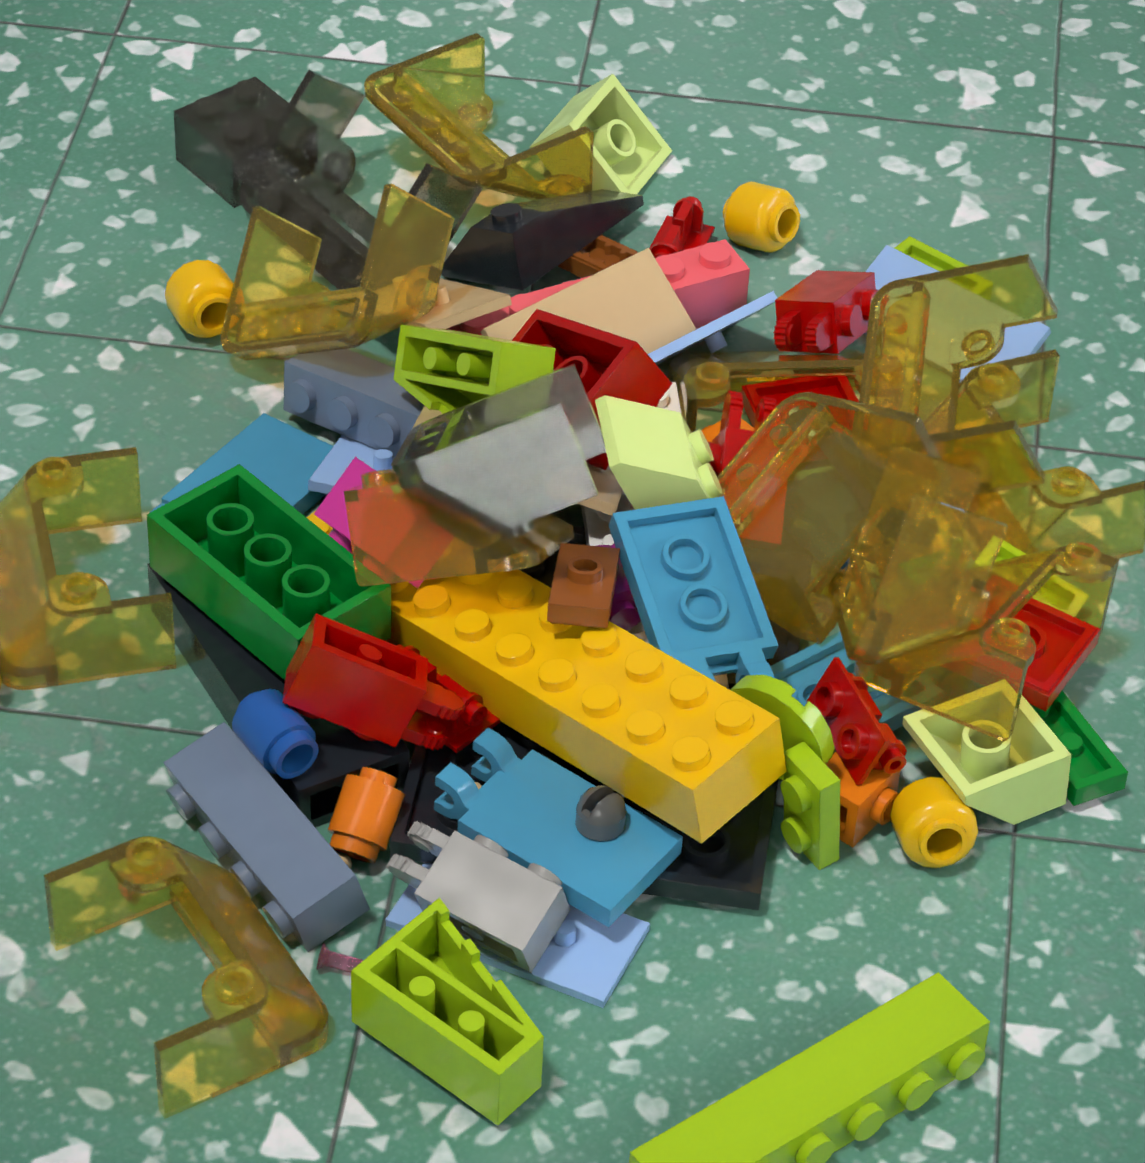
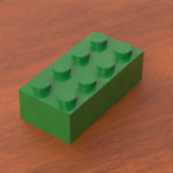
M242 465L234 466L147 514L150 567L284 680L286 670L316 613L386 641L391 638V585L365 566L362 561Z

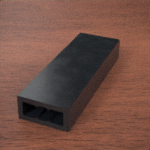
M150 563L147 564L150 606L231 729L237 707L246 696L266 689H275L282 694L284 693L285 680L154 571L150 567ZM300 714L315 732V742L319 748L316 760L309 769L294 778L285 779L281 778L278 774L269 773L313 826L318 827L331 821L346 775L359 776L362 767L376 769L396 777L397 781L394 788L403 792L410 766V750L402 739L399 740L396 747L378 740L368 741L356 736L350 729L322 718L313 719Z

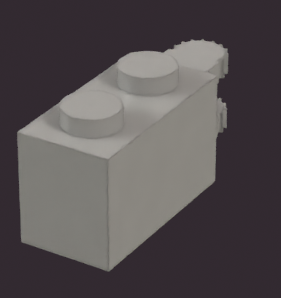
M414 822L407 836L420 849L431 852L437 858L431 868L427 869L408 857L393 854L386 865L389 872L416 889L414 894L422 911L440 897L450 911V921L464 938H470L477 945L531 973L570 911L563 887H561L562 881L554 873L541 865L530 863L528 868H525L508 859L509 854L498 843L485 836L477 835L472 840L454 830L449 837L422 822Z

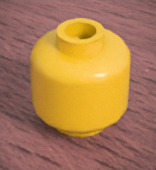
M751 181L741 184L727 199L723 208L724 227L728 237L736 245L773 253L782 249L795 237L800 224V213L793 196L787 190Z
M194 260L183 264L173 272L166 285L165 299L168 309L181 327L188 334L195 337L212 338L223 334L233 326L240 315L242 307L240 291L223 268L214 262Z
M926 777L915 780L904 787L894 799L890 813L892 827L903 851L913 862L928 868L946 867L964 858L975 845L978 834L976 816L972 808L962 802L944 778Z

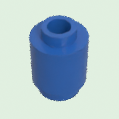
M266 689L253 692L246 696L237 707L232 721L234 733L269 773L278 774L281 778L285 779L299 776L310 768L318 755L319 748L315 742L316 735L314 730L294 707L282 703L283 694L280 691Z

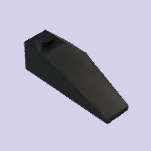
M601 189L498 205L490 211L491 214L468 230L441 265L442 276L523 291L643 206V195Z

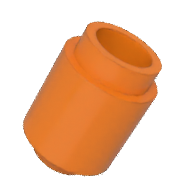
M362 767L359 776L346 775L327 830L332 834L329 844L335 851L345 853L350 858L367 863L376 862L379 850L386 851L405 796L402 791L394 788L397 781L396 777L368 767Z

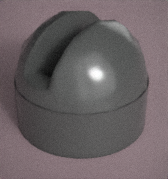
M605 785L590 787L580 796L576 807L575 825L577 830L583 836L597 841L611 840L622 834L626 821V807L622 796L614 793L612 788Z

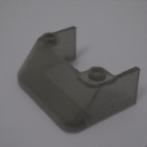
M309 69L242 181L240 201L243 208L337 289L352 295L375 290L389 284V279L393 277L407 276L435 263L444 253L483 188L477 183L426 163L388 227L384 226L343 192L354 174L356 158L352 148L340 138L366 95L359 90Z
M574 363L417 425L408 433L391 466L402 489L485 534L498 533L501 540H508L532 530L535 527L533 520L597 496L598 491L585 460L606 453L602 430Z

